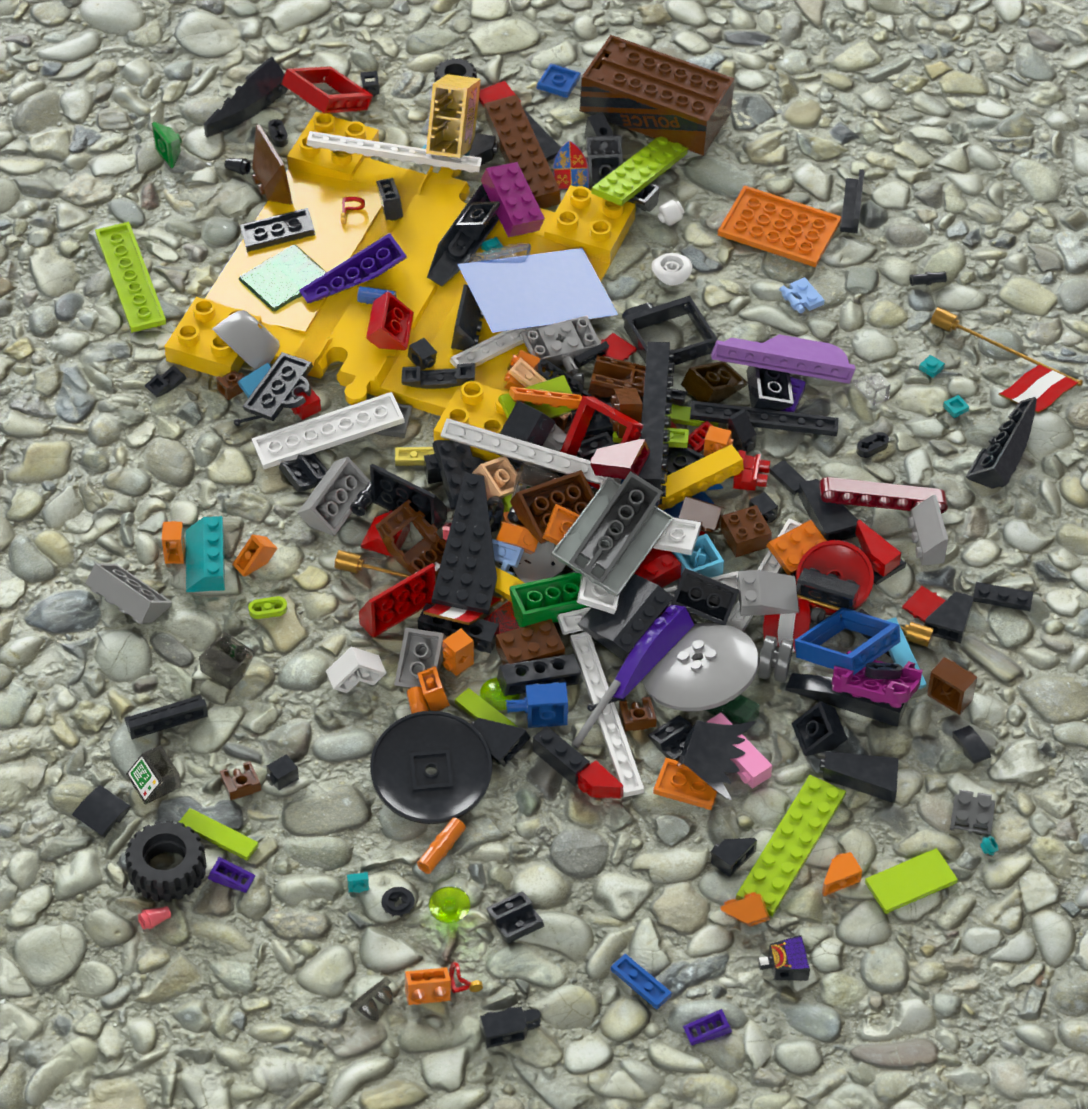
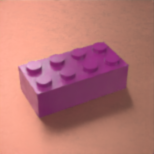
M518 163L486 168L481 182L490 201L500 202V207L496 214L507 237L539 231L545 218Z

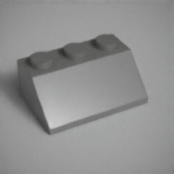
M932 495L911 510V516L908 517L909 529L912 528V542L916 543V557L920 558L921 565L944 563L948 544V536L936 495Z

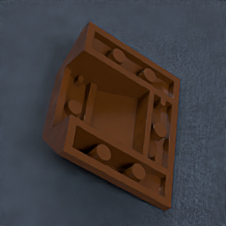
M258 124L256 125L252 165L254 175H252L255 185L258 184L260 194H264L267 201L293 204L284 163L262 127Z
M597 354L588 394L596 398H611V395H614L615 388H636L639 396L643 397L646 366Z

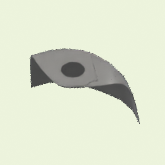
M245 310L233 313L212 328L254 370L267 363L270 364L280 346L279 341Z
M538 542L536 550L532 555L523 552L519 562L521 564L517 568L512 567L521 581L528 583L555 577L564 569L565 564L551 555L554 550V543L546 542L540 544ZM527 559L531 564L526 563L524 560Z

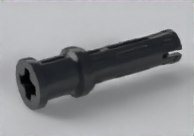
M371 480L366 488L358 493L356 501L350 505V510L357 516H364L368 505L373 503V496L370 491Z

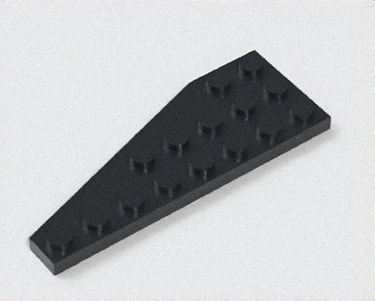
M465 472L431 603L489 615L497 583V574L484 476Z

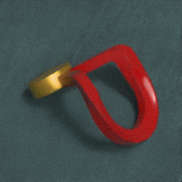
M354 196L342 199L341 224H346L347 210H361L365 207L364 199ZM357 201L361 205L345 207V202Z
M458 962L451 963L449 976L453 993L468 989L471 992H479L483 989L481 981L470 982L461 977ZM455 968L458 980L465 984V986L456 988L454 981Z

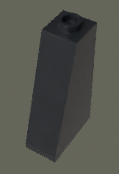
M818 479L799 483L798 496L810 519L827 541H842L856 537L855 532L858 519L843 504L824 502L821 499L820 481Z
M825 752V759L820 761V771H823L824 780L895 803L898 758Z

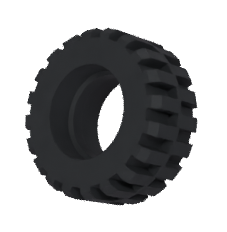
M166 821V823L154 822L155 825L143 827V831H137L134 834V839H130L128 848L125 851L127 873L131 885H133L137 893L142 892L143 897L147 899L152 897L153 901L160 902V900L172 902L171 899L177 898L179 900L183 898V895L193 893V888H198L201 880L204 879L206 874L204 845L201 842L200 836L194 833V829L189 826L185 828L183 823L177 822V824H174L173 821ZM167 852L179 854L184 858L178 866L168 870H157L148 865L152 858Z

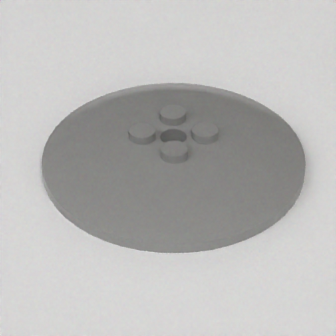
M717 623L694 624L642 681L651 698L665 707L680 711L712 709L735 699L750 686L758 671L759 656L752 639L740 629Z

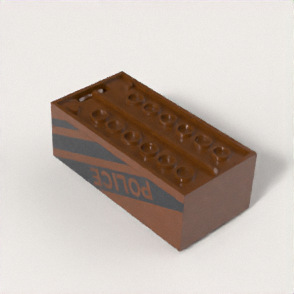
M610 34L581 77L580 112L591 116L603 112L610 123L655 139L657 137H665L669 142L680 143L688 148V151L704 156L731 114L735 78Z

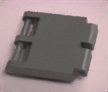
M959 790V794L954 796L950 830L958 829L968 831L970 834L976 832L986 834L987 837L991 836L995 800H991L992 795L978 793L977 797H973L974 792ZM955 824L967 825L969 827L959 826ZM973 827L985 828L987 830L977 829Z

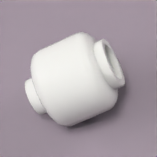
M670 200L659 207L660 213L657 216L662 224L666 223L668 226H672L683 219L685 212L679 201Z

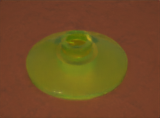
M497 677L487 680L480 689V697L496 710H506V700H519L520 694L503 695Z
M442 887L436 890L429 899L431 915L443 923L459 922L470 911L469 896L465 891L457 887Z

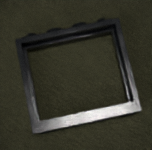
M690 295L624 317V329L645 364L647 345L637 330L688 314L704 341L674 350V360L671 362H674V365H679L680 363L712 354L718 339Z

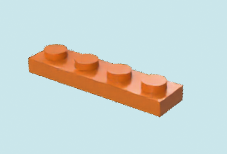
M510 387L509 395L515 402L525 403L526 401L535 405L549 404L552 407H560L561 405L567 406L570 409H578L582 399L581 395L518 387Z

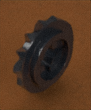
M404 887L388 889L381 899V905L385 913L391 914L392 917L399 915L402 918L404 914H409L411 909L414 908L415 903L412 892ZM401 897L402 904H399L397 907H395V902H397Z

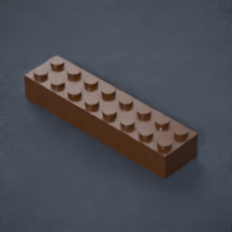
M513 95L484 103L486 120L493 136H496V142L499 144V149L505 163H518L539 208L545 209L559 205L561 203L560 189L518 96Z

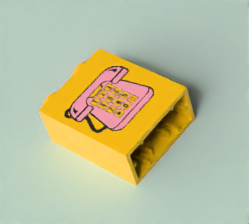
M447 74L433 83L426 154L461 158L471 150L475 137L481 79Z

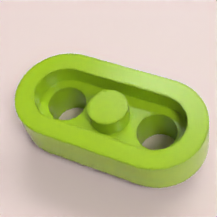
M280 596L256 599L251 601L248 606L249 615L254 619L282 616L288 609L287 601Z

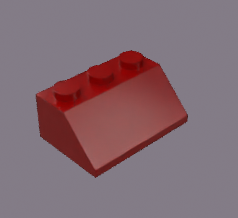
M387 291L373 301L366 338L379 349L406 350L408 348L414 312Z

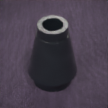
M227 158L225 160L224 166L226 169L241 175L249 174L251 171V162L246 158Z

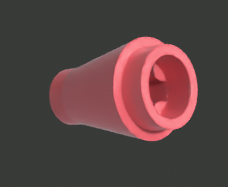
M168 906L142 910V913L138 914L139 923L144 930H151L166 919L171 918Z

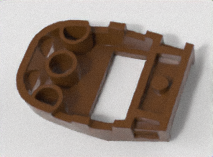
M408 499L375 525L388 552L408 572L413 575L433 563L436 576L440 569L446 542L444 539H440L436 533L438 531L434 524L430 525L424 519L425 515L420 510L416 512L409 505L411 501ZM412 522L423 536V539L404 554L393 542L395 540L393 536Z

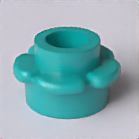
M992 836L982 838V843H980L982 851L985 854L994 855L999 850L996 840Z

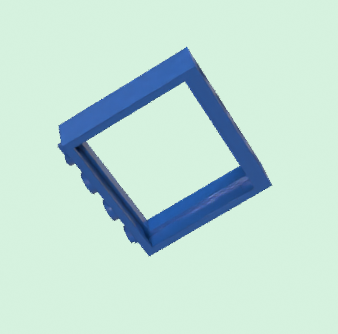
M843 607L794 640L796 658L833 670L834 666L854 671L853 675L866 667L867 663L873 662L901 642L899 624ZM845 628L872 636V638L848 655L820 646Z

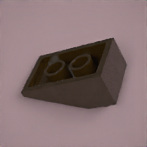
M719 361L690 367L680 385L697 401L718 404L746 387L748 382L727 362Z

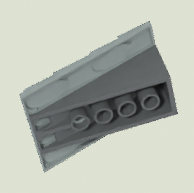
M631 471L622 484L608 477L551 555L558 561L571 567L575 572L588 578L591 582L604 588L608 593L618 597L674 517L658 508L663 492Z

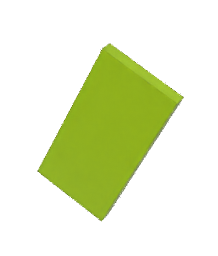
M564 375L526 387V389L572 394ZM509 393L498 398L507 419L516 404ZM526 401L524 403L544 413L551 419L575 410L561 405L560 407H552L549 404L535 405Z
M937 848L865 878V884L885 914L952 886L958 881Z

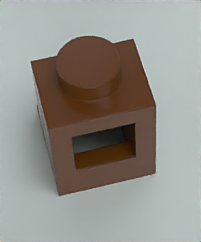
M233 370L223 377L218 376L216 378L217 390L228 401L241 394L243 390L237 382L245 377L244 374Z

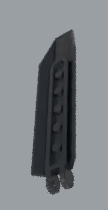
M483 184L479 186L438 243L427 278L440 286L445 285L460 271L457 264L470 262L499 221L496 214L478 241L455 226L471 202H491Z

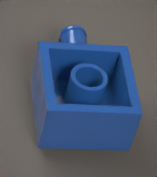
M555 682L552 684L526 685V697L524 700H506L507 713L525 711L528 728L568 725L566 683Z

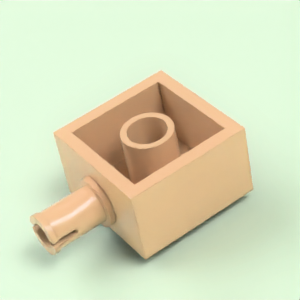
M506 456L480 464L472 472V474L484 476L487 501L493 496H498L503 500L507 495L514 493L516 481L523 483L522 478L526 475L523 468L515 470Z

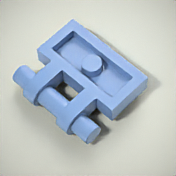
M805 277L790 283L789 289L784 285L779 289L782 297L791 303V307L800 314L805 311L804 307L811 311L824 305L823 297Z
M492 539L495 561L502 563L499 569L515 577V573L510 572L509 568L510 566L518 567L524 550Z

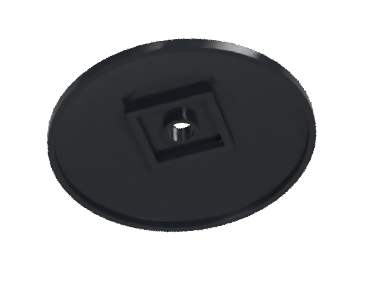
M422 711L400 718L381 734L371 755L370 774L377 795L392 812L412 822L440 824L450 822L452 818L458 819L479 804L490 785L492 759L485 739L469 722L446 712ZM433 767L437 772L429 775L426 773V769Z

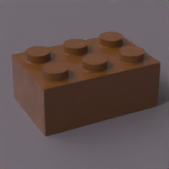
M552 619L496 635V650L503 665L565 655V647Z

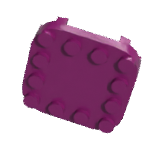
M878 660L873 661L874 663H885ZM908 661L902 667L900 679H872L865 676V667L853 675L854 671L834 666L832 690L835 692H847L854 697H866L877 703H890V706L899 708L902 706V703L909 701L920 687L923 670H917L915 663Z

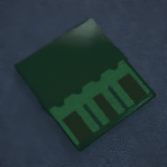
M293 244L244 273L238 280L272 311H277L293 300L300 298L302 295L299 289L319 278L326 271L301 248Z

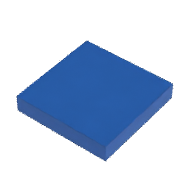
M550 63L537 83V89L568 98L581 78V73Z

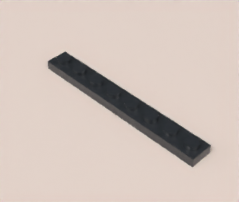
M691 401L690 420L728 424L729 417L744 409L753 427L836 437L838 434L839 418Z

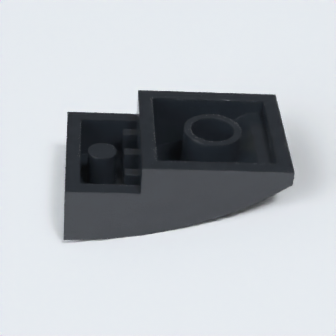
M621 135L586 137L589 190L623 164Z

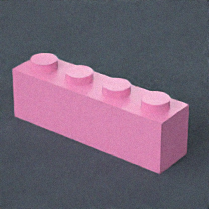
M722 713L707 721L714 724L733 725ZM741 734L737 737L743 738L745 741L733 746L744 751L745 754L730 760L739 768L740 772L737 773L740 775L741 780L753 789L771 777L772 764Z

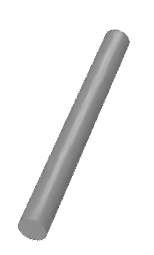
M614 679L571 745L574 748H579L621 685L618 680Z

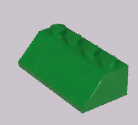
M573 572L510 586L509 590L514 616L519 627H525L549 619L556 623L558 622L557 617L559 614L589 607L577 603L582 574Z

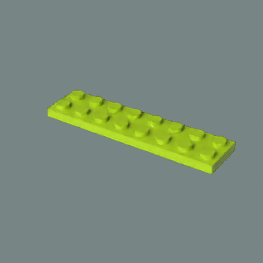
M657 137L594 185L591 189V194L622 206L686 156L688 148L680 143L669 142L665 137Z
M130 222L95 229L98 243L131 333L165 325L166 318Z
M809 775L737 892L736 899H744L746 894L752 892L760 893L763 896L768 914L773 916L846 796V791Z

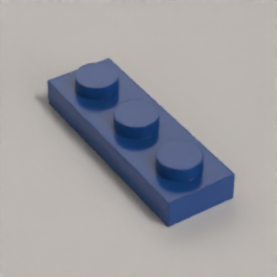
M626 953L611 966V971L656 1010L671 998L672 992Z

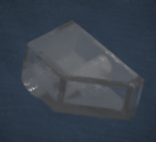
M867 373L853 380L855 386L873 406L889 399L891 384L881 373Z

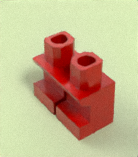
M739 450L738 453L743 459L744 471L742 470L738 475L734 476L733 489L755 491L756 486L766 487L768 475L759 474V472L769 473L770 461L760 459L761 454L749 456L746 455V451Z

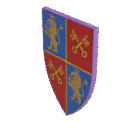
M569 140L556 155L553 168L554 178L560 190H568L570 185L575 187L583 186L589 189L586 158L582 151Z

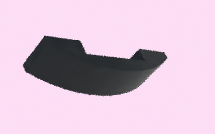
M463 363L457 364L455 369L423 371L421 366L402 367L401 382L406 386L425 389L456 387L475 380L476 364Z

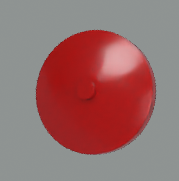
M839 540L821 542L810 548L802 556L798 564L796 584L804 568H814L822 574H833L841 580H853L857 585H860V592L853 611L861 607L871 594L874 582L872 564L867 555L851 543ZM809 602V607L822 608L825 610L826 615H832L837 612L836 610Z

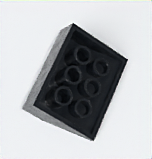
M373 463L370 465L373 503L389 511H394L409 499L411 501L409 505L416 512L420 510L425 515L424 519L430 525L434 524L437 529L447 520V506L435 494Z
M634 574L619 594L614 614L591 607L578 623V626L624 661L648 628L670 605L673 596L659 585Z

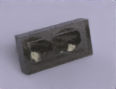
M385 976L349 1006L354 1012L358 1010L368 1019L379 1021V1011L373 998L382 1004L392 1005L393 994L389 987L392 982Z

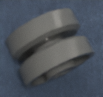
M766 635L759 657L758 678L768 680L771 677L773 668H775V681L786 683L794 641L783 639L779 650H777V638Z

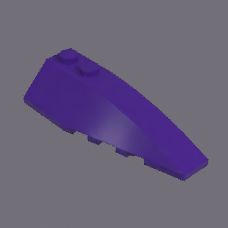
M388 233L299 289V292L307 303H312L376 278L405 260L407 256L393 236Z
M671 605L667 607L666 611L654 621L639 639L615 678L621 685L613 697L624 699L694 626L685 606Z

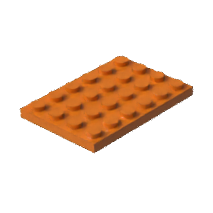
M744 185L718 229V236L816 268L840 225L842 217Z

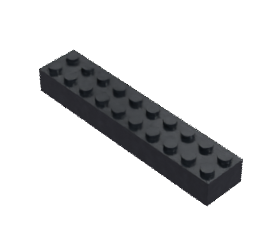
M648 342L643 397L642 424L644 426L640 439H645L650 454L638 476L663 492L658 505H662V499L666 497V485L663 484L667 483V471L664 470L668 469V457L665 456L669 455V443L666 442L670 441V430H667V428L671 427V416H668V414H672V403H669V401L673 400V389H670V387L674 385V377L671 376V374H674V362H671L674 360V350H670V342Z

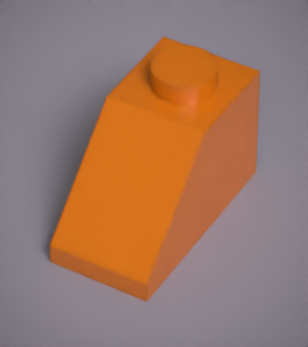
M505 522L502 523L496 538L497 541L522 548L525 553L530 555L535 552L539 542L527 528Z
M252 534L232 565L242 576L246 577L266 565L278 548L266 536Z
M436 666L417 673L430 711H440L450 706Z
M851 852L838 854L832 859L823 884L822 894L824 896L861 882L863 870Z

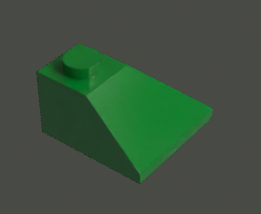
M153 122L152 130L155 149L168 166L173 168L181 152V137L172 128Z

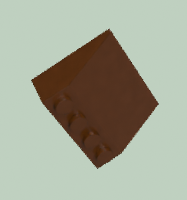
M582 470L519 491L510 500V503L518 519L539 543L543 544L549 542L543 539V535L556 504L580 515L592 500L594 494Z

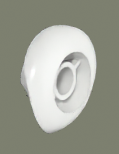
M667 253L653 260L652 270L663 283L679 285L690 276L692 262L683 255Z

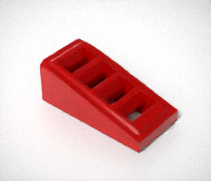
M708 421L701 424L688 436V445L690 444L694 447L692 450L698 453L704 450L705 439L701 436L705 438L709 427L713 426Z

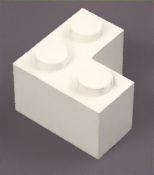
M351 646L326 670L333 689L348 693L359 681L375 685L386 674L379 655Z

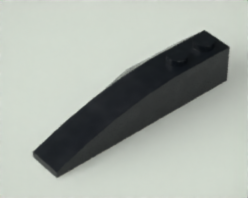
M273 57L267 59L248 74L245 78L246 82L242 86L238 85L235 89L236 93L231 98L228 97L224 101L222 108H217L204 123L205 137L208 138L247 121L273 104L288 91V88L281 84L284 72Z
M1036 397L1019 402L1008 416L1010 420L999 427L1000 433L996 437L992 436L988 441L990 443L988 448H982L966 475L968 480L991 489L1005 487L1010 482V478L1016 471L1031 433L1037 402Z
M792 673L785 687L786 691L896 727L899 726L908 704L907 701L902 703L901 707L896 708L890 706V703H877L866 697H854L847 692H835L832 690V677Z

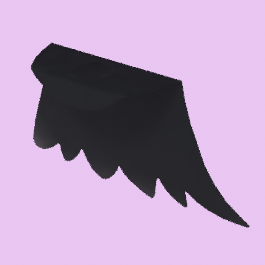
M697 720L686 737L677 766L685 764L718 793L731 800L723 782L731 784V781L724 772H740L736 764L730 759L743 756L745 752L733 745L745 741V739L737 736L750 729L756 721L724 725Z

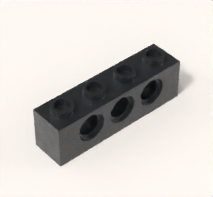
M425 604L417 620L419 630L444 633L446 637H449L459 629H462L474 640V649L480 652L492 653L496 644V635L499 634V624L479 619L470 625L426 615L423 612L434 605Z
M574 654L560 655L499 666L497 680L503 695L510 696L526 693V685L552 684L555 682L566 683V686L577 685L580 680L581 670Z

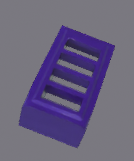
M790 377L794 404L792 408L788 407L780 411L795 413L805 392L806 382Z
M219 857L210 871L208 879L247 893L256 875ZM228 872L232 873L230 877L226 876ZM235 875L239 876L237 881L233 880ZM246 878L245 884H241L242 879Z
M722 1009L683 1026L691 1046L732 1032ZM720 1021L722 1026L718 1027L716 1022ZM712 1023L714 1029L710 1031L708 1024ZM701 1026H704L706 1033L702 1034ZM692 1029H696L697 1037H694Z

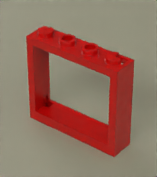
M331 66L287 69L281 83L324 114L366 111L373 97L371 93ZM326 83L341 94L328 95L313 84Z
M582 396L560 452L573 456L577 455L595 409L627 427L621 443L638 440L644 425L595 397ZM587 481L593 487L600 488L599 484Z

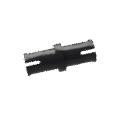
M927 271L924 274H911L909 281L911 286L922 284L930 286L932 283H945L947 281V274L945 271L934 273Z

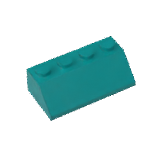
M222 516L203 517L186 529V593L225 590L224 525Z

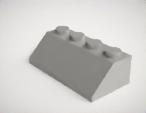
M349 457L337 460L297 513L310 527L334 536L351 514L350 505L356 501L358 493L366 488L370 480Z
M95 563L85 583L91 587L92 592L104 596L105 601L118 606L119 611L131 615L133 620L139 624L152 623L173 603L118 564Z

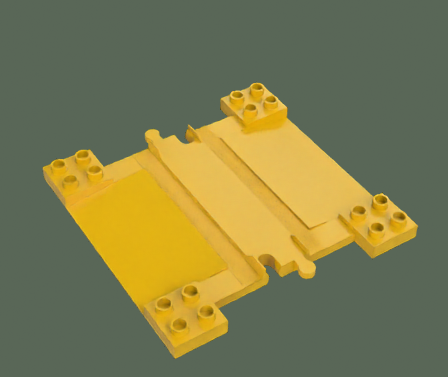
M315 112L287 155L288 170L286 175L293 204L267 201L255 221L308 208L316 235L247 252L243 239L206 298L196 297L165 344L166 361L216 377H223L233 370L238 373L245 360L224 342L212 328L233 313L245 310L279 341V349L270 364H274L281 353L284 352L312 362L314 367L308 375L321 379L331 363L343 362L337 373V380L341 386L346 387L345 400L350 405L366 401L367 394L378 397L392 392L396 402L399 404L409 405L412 408L441 416L433 430L434 441L449 440L440 436L446 418L500 433L507 421V417L498 398L509 393V390L504 388L507 382L504 381L512 356L517 355L520 350L529 353L525 343L476 366L475 380L468 381L460 386L425 389L406 386L401 382L402 367L416 366L408 358L409 345L422 338H425L437 351L435 364L431 368L424 370L455 369L450 359L452 356L463 352L462 350L451 348L463 286L468 284L461 271L443 286L427 278L438 243L467 204L465 200L470 194V187L466 181L455 178L461 174L462 170L441 167L440 171L435 173L433 172V166H431L427 174L371 159L372 156L368 157L363 154H349L344 151H331L325 148L307 146L310 131L379 142L378 129L365 126L358 121L351 122L333 117L330 113ZM394 179L403 212V217L398 220L390 221L385 219L376 185L378 180ZM570 185L556 212L540 208L545 220L539 231L507 237L499 220L484 241L497 237L503 245L505 253L488 259L480 246L470 262L583 248L598 278L602 282L635 220L636 204L626 202L620 206L591 194V191L586 187ZM352 196L364 199L365 207L361 210H347L346 224H341L342 199ZM357 201L345 202V207L361 205ZM388 233L393 236L407 256L405 260L376 278L312 303H307L299 292L301 287L297 288L293 284V280H288L284 272L281 273L277 270L278 266L271 264V262L294 249L323 275ZM360 286L395 291L396 298L414 312L408 348L406 350L379 349L366 338L373 304L357 301ZM485 318L479 319V321H482L481 331L476 333V335H480L478 344L501 333H492ZM470 446L472 456L481 458L484 461L488 462L501 457L496 453Z

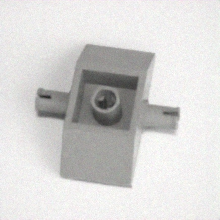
M587 316L545 325L520 333L529 354L539 357L540 361L548 360L557 367L564 365L567 374L570 376L579 371L574 358L601 344Z

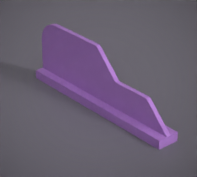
M780 334L764 343L730 338L726 341L717 340L711 354L713 360L850 384L855 372V366L849 364L847 355L837 346Z

